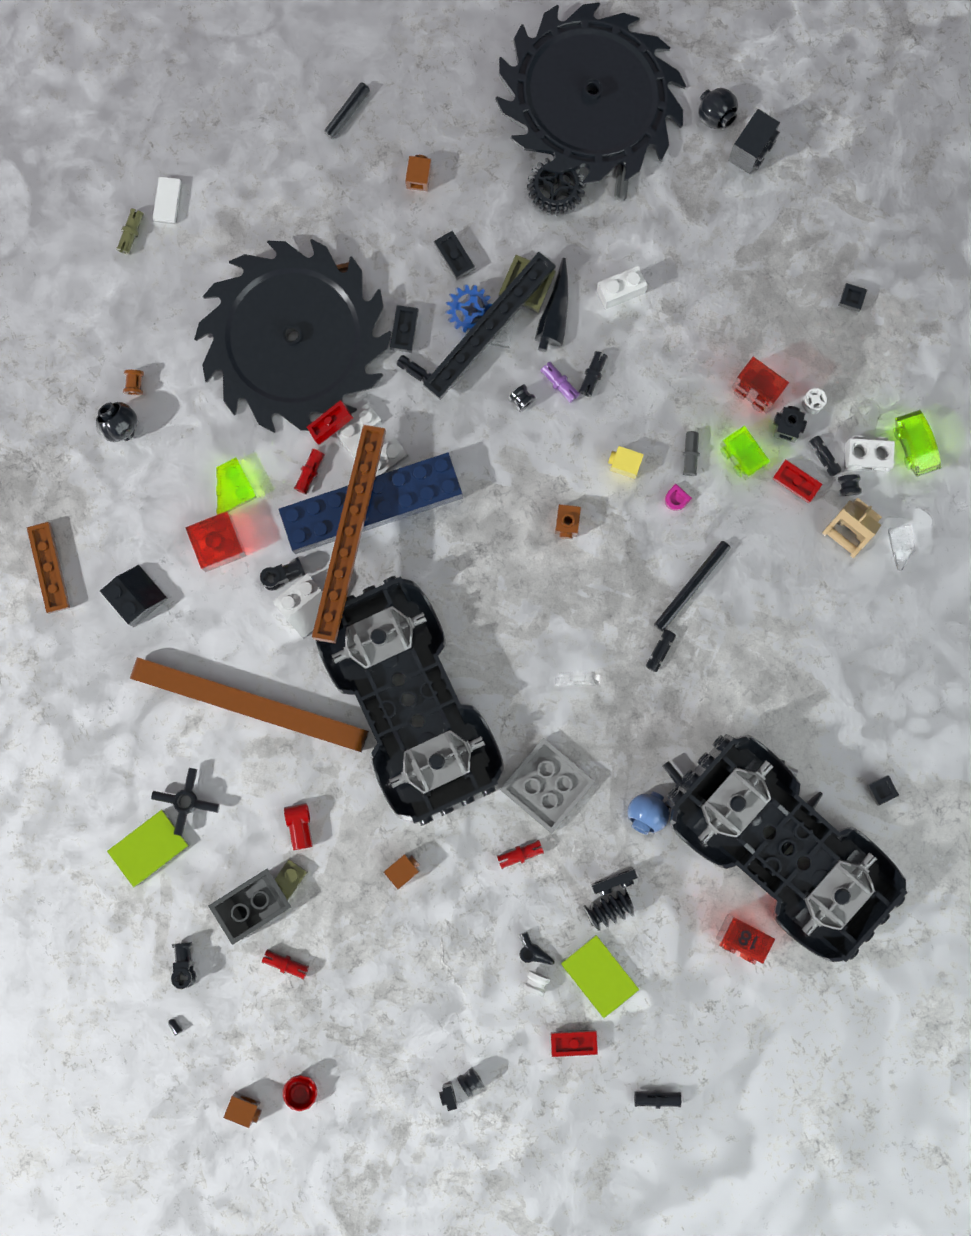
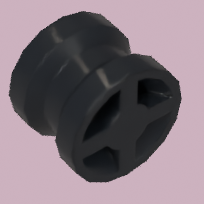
M525 384L518 387L508 397L510 402H514L517 405L519 412L525 410L536 399L534 394H530L527 391Z
M851 474L838 477V482L841 484L839 495L853 496L861 494L862 488L859 487L860 475Z
M473 1067L468 1069L467 1074L457 1077L460 1086L468 1097L472 1096L475 1090H481L485 1087Z

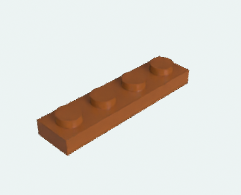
M45 522L27 527L46 613L50 614L70 609L51 523Z

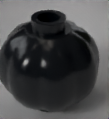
M716 88L712 91L708 89L700 96L701 104L698 114L706 126L713 129H719L722 126L727 128L737 118L738 101L736 96L728 89Z
M123 402L106 403L98 410L96 418L97 431L105 440L110 442L128 441L134 436L138 421L137 415L129 405Z

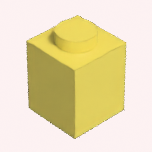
M618 446L616 452H611L608 461L609 464H612L610 471L635 479L644 454Z

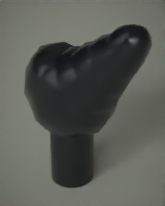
M528 932L519 935L523 944V948L519 953L522 961L525 963L533 961L548 965L555 963L538 945L531 942Z

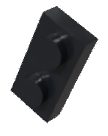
M453 230L434 241V245L456 280L475 270L473 262Z
M396 306L390 350L412 353L419 313L418 308Z
M630 869L593 883L591 887L594 894L599 893L600 896L612 893V888L621 885V888L633 885V880L638 877L635 869Z

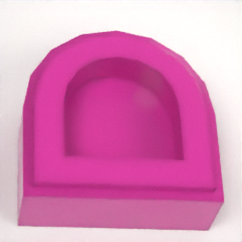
M675 483L665 496V504L669 509L678 511L683 509L692 497Z

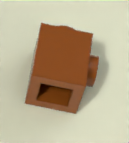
M559 504L555 534H558L559 538L572 539L573 536L577 537L581 507Z

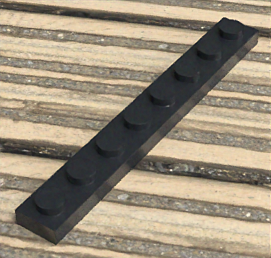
M538 252L424 382L423 386L441 400L552 273L556 265L542 253Z

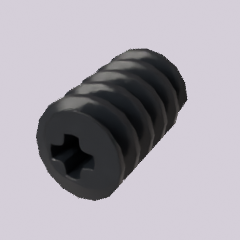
M626 888L625 895L620 891H616V899L611 894L608 895V902L600 898V906L594 901L591 902V910L586 905H583L591 926H594L598 931L601 930L600 923L609 927V919L616 924L618 915L623 920H626V912L632 917L634 916V907Z

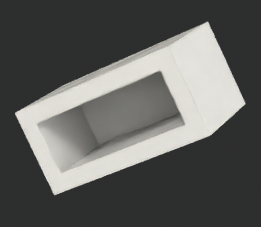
M637 266L598 282L597 292L606 310L645 294L648 285L640 267Z

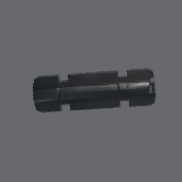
M401 355L397 360L398 367L403 370L406 369L407 373L420 382L423 381V384L431 376V373H427V370L415 362H410V359L405 355Z
M815 436L809 441V445L812 449L816 450L815 454L823 466L828 468L827 472L833 477L840 473L842 469L838 463L834 462L835 458L827 446L823 445L824 442L821 437Z
M664 630L661 635L662 640L658 641L651 654L652 659L649 658L646 667L653 672L658 671L661 666L659 664L660 661L663 662L671 647L669 645L670 642L673 643L676 634L670 630Z

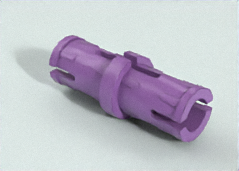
M551 361L540 370L553 384L552 387L555 390L558 389L569 403H572L573 399L580 395L567 381L568 377L562 375Z

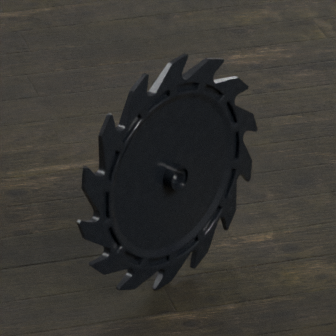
M599 2L583 4L565 21L558 19L559 5L554 6L543 14L537 36L534 38H530L527 35L524 24H521L513 40L517 65L511 66L502 57H499V76L514 100L508 101L498 96L495 98L502 115L527 131L525 135H511L510 139L523 150L551 154L554 160L543 165V170L561 174L582 167L588 168L589 173L583 180V185L601 182L619 164L625 166L624 181H628L640 172L648 147H653L659 161H662L669 147L665 119L670 118L680 128L683 127V109L668 88V85L672 84L684 89L686 84L677 69L655 55V52L669 51L671 47L658 36L631 32L628 27L639 22V17L620 13L596 19L594 13L600 6Z
M313 239L310 242L314 255L310 258L304 256L286 241L268 240L267 243L276 252L274 259L244 254L230 260L229 264L243 269V274L239 277L214 283L203 295L204 299L219 298L221 303L199 322L194 338L195 341H198L207 335H213L212 344L202 364L205 382L208 383L216 371H222L223 401L233 415L237 414L238 402L241 399H246L258 424L273 433L276 432L272 420L275 414H280L299 430L308 431L307 426L312 423L310 420L312 413L323 414L340 400L343 401L346 395L372 389L384 376L382 373L367 374L365 372L366 367L387 350L392 334L391 331H388L380 337L372 335L384 308L381 290L378 289L370 301H365L363 299L362 269L354 258L350 256L348 270L342 273L338 270L328 248ZM292 331L298 332V338L294 341L288 340V334ZM345 404L350 413L357 411V408Z

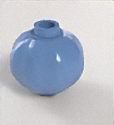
M654 791L651 794H640L630 802L627 812L629 820L633 822L632 828L648 835L649 832L656 833L667 825L670 812L663 802L664 797Z

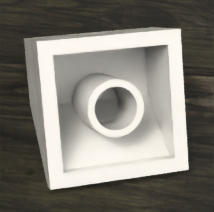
M307 573L272 602L304 639L314 630L323 591Z

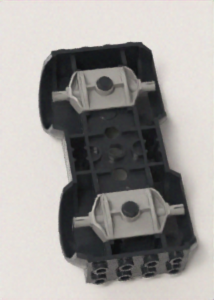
M391 576L383 581L384 584L379 587L372 585L365 588L363 594L357 597L350 595L346 598L336 644L315 640L323 665L334 686L342 694L356 696L377 741V745L371 752V763L378 784L390 808L398 818L413 821L414 824L420 823V826L434 821L432 816L438 813L444 816L455 811L453 806L459 803L462 806H466L474 802V796L482 793L484 797L495 792V786L498 785L497 781L504 770V764L499 747L485 719L474 706L460 704L438 657L446 645V639L440 621L428 598L415 582L402 579L401 576L398 578ZM396 673H402L405 676V683L401 686H395L392 683V677ZM407 693L412 694L415 698L413 705L404 706L401 702L403 695ZM415 714H420L424 717L425 722L423 726L417 728L411 724V718Z
M725 734L724 737L720 735L712 744L714 748L709 754L705 752L698 759L697 763L699 765L694 771L689 770L682 778L684 782L678 788L674 787L668 793L666 803L672 808L670 816L672 829L700 856L724 869L738 866L776 900L773 912L775 921L804 948L830 962H847L849 959L852 960L858 954V948L874 936V930L889 919V913L904 902L905 895L908 893L906 891L905 877L893 861L862 832L854 827L837 830L799 796L800 782L764 744L750 735L736 738ZM766 826H773L776 830V835L772 839H766L763 836V830ZM785 842L793 844V850L790 854L782 853L781 847ZM803 856L810 859V866L805 870L800 869L797 865L798 859Z

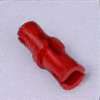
M316 449L311 450L305 466H302L300 469L302 473L294 486L296 491L307 495L314 477L318 475L317 470L325 456L324 453Z
M537 840L523 847L516 846L515 850L497 855L499 862L508 859L499 863L501 869L521 862V864L525 863L526 859L544 854L542 848L533 850L541 846L540 841Z
M269 949L266 950L264 955L273 958V960L263 957L261 963L280 969V972L283 974L287 972L302 980L305 979L306 974L298 971V969L308 972V965L306 966L291 960V957L288 955L284 957Z

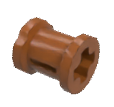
M124 370L126 385L123 393L127 395H143L141 379L144 376V372L140 370Z

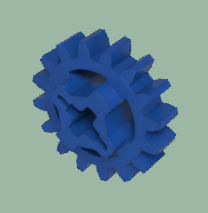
M466 284L463 286V290L458 287L455 288L457 294L450 293L449 296L452 298V301L445 303L450 306V309L445 311L446 314H451L448 321L450 323L456 322L454 324L455 329L462 326L461 330L466 333L468 328L471 330L478 322L477 320L472 323L473 318L478 315L482 317L492 305L487 302L491 298L490 295L483 296L485 290L481 288L477 291L476 285H472L471 290ZM463 295H466L465 300L457 302ZM477 297L481 300L483 308H480ZM461 306H471L474 309H477L478 311H470L468 313V311L464 308H461ZM456 310L460 312L462 321L457 317Z

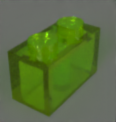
M745 425L722 440L720 444L722 447L720 448L721 453L727 460L730 458L734 464L733 469L740 478L743 477L744 480H747L770 463V460Z

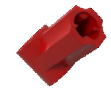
M307 803L284 807L285 821L290 830L293 851L313 847L309 827L310 813Z

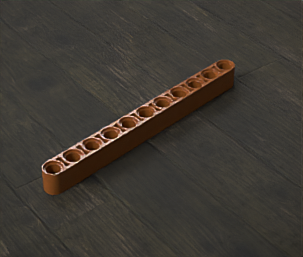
M138 657L130 679L361 753L369 732Z

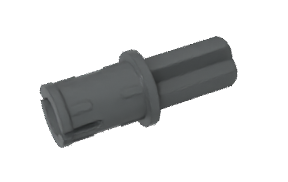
M688 431L686 433L685 452H682L684 456L683 475L697 476V459L700 453L698 452L699 433L696 431Z

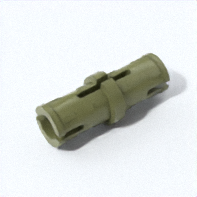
M132 208L130 209L126 225L122 226L121 231L123 233L116 248L118 252L123 253L124 251L126 255L130 254L134 239L138 237V228L144 216L143 212L139 210L135 212L136 209Z

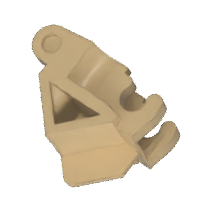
M857 497L853 502L851 500L847 502L838 515L824 529L822 534L831 537L851 553L850 556L854 558L875 536L881 527V524L878 522L882 517L871 509L872 506L866 505ZM836 523L840 526H846L857 535L855 538L860 542L857 547L833 528Z

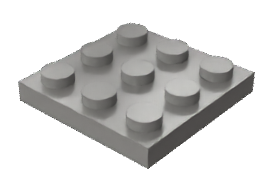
M543 738L500 790L552 834L595 781Z

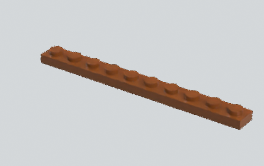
M363 425L312 634L313 640L336 644L385 439V428Z

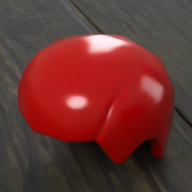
M304 1075L291 1077L283 1087V1100L292 1110L304 1111L309 1109L316 1102L317 1087L315 1082L310 1077Z

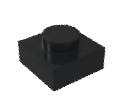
M846 283L838 306L860 312L867 289Z
M889 775L867 785L877 806L899 796Z
M452 1082L443 1084V1091L439 1092L442 1106L447 1105L448 1111L457 1109L458 1104Z

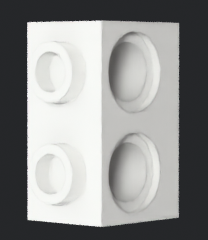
M853 436L845 444L844 469L889 472L894 468L895 441H888L886 437H876L874 440H868L865 436ZM854 448H860L863 451V457L856 456ZM876 449H881L885 452L884 459L876 455Z

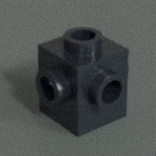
M795 406L783 407L781 412H777L773 425H776L773 437L795 443L799 434H803L807 421L804 420L806 413L801 412V409Z

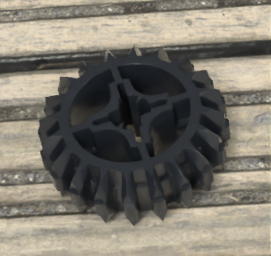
M548 158L545 159V164L550 162ZM538 162V169L532 168V175L528 176V182L530 183L527 184V190L530 191L528 197L534 199L532 204L534 206L540 204V212L546 208L547 215H550L551 211H555V215L559 216L561 210L566 215L568 214V208L574 211L576 208L575 204H581L582 199L580 197H584L585 191L583 189L586 188V184L583 185L582 183L585 176L584 174H579L580 168L561 174L555 173V175L548 177L545 175L553 172L543 170L542 166L544 164ZM563 174L572 180L574 186L563 179ZM559 179V187L555 190L554 193L553 186L554 184H557V181ZM539 187H543V190L548 191L550 198L545 197ZM560 196H568L565 199L557 200Z

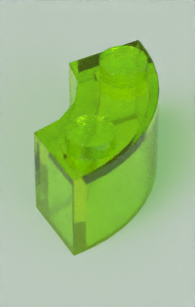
M921 410L895 418L896 427L893 428L895 438L900 441L904 449L906 468L908 470L911 469L916 477L941 469V460L935 437Z

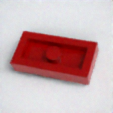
M340 400L308 425L307 429L314 441L320 445L351 421L353 416L345 403Z
M786 459L772 478L808 504L823 485Z
M596 1030L550 1032L552 1057L598 1055Z

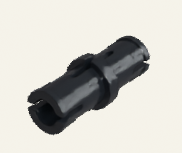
M599 351L594 352L591 364L585 370V379L579 389V393L582 395L586 392V397H592L596 383L602 377L601 371L608 358L606 354H603L600 358L602 352Z
M655 1090V1092L634 1091L635 1107L650 1106L655 1107V1109H660L661 1107H681V1092H660V1090Z

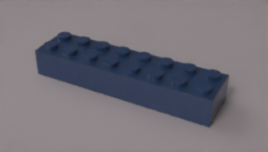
M449 452L375 476L362 532L463 499ZM348 486L278 509L294 554L335 541Z

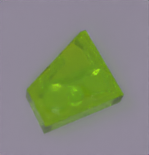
M236 457L216 467V513L219 517L257 498Z

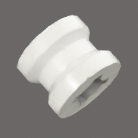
M813 388L803 397L802 406L806 412L816 414L826 405L827 396L823 390Z
M529 971V979L524 983L523 989L544 997L545 985L549 984L550 979L539 973Z

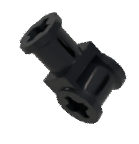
M297 557L295 561L284 566L280 564L276 567L263 569L260 573V581L267 590L274 591L280 588L281 585L288 583L290 579L300 575L305 576L306 574L299 557ZM269 575H272L273 577H275L273 583H270V582L268 581V580H269V578H268Z
M192 942L172 944L175 962L173 963L171 982L177 989L191 987L196 981L197 976L190 953ZM180 976H188V980H180Z

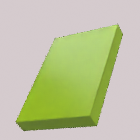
M160 810L107 851L133 888L189 846L183 836L174 835L175 825L164 810Z
M597 935L561 962V965L603 1018L607 1017L639 991V988Z

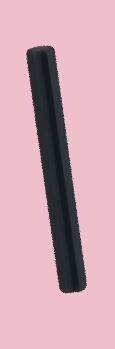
M725 541L719 543L654 623L658 630L663 632L724 558L731 549L728 543Z

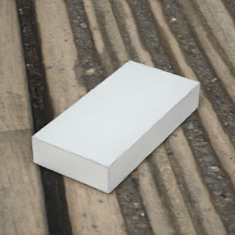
M159 177L153 213L154 221L176 223L182 184L181 179Z

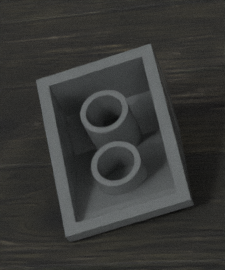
M267 868L208 905L233 945L291 908V905Z

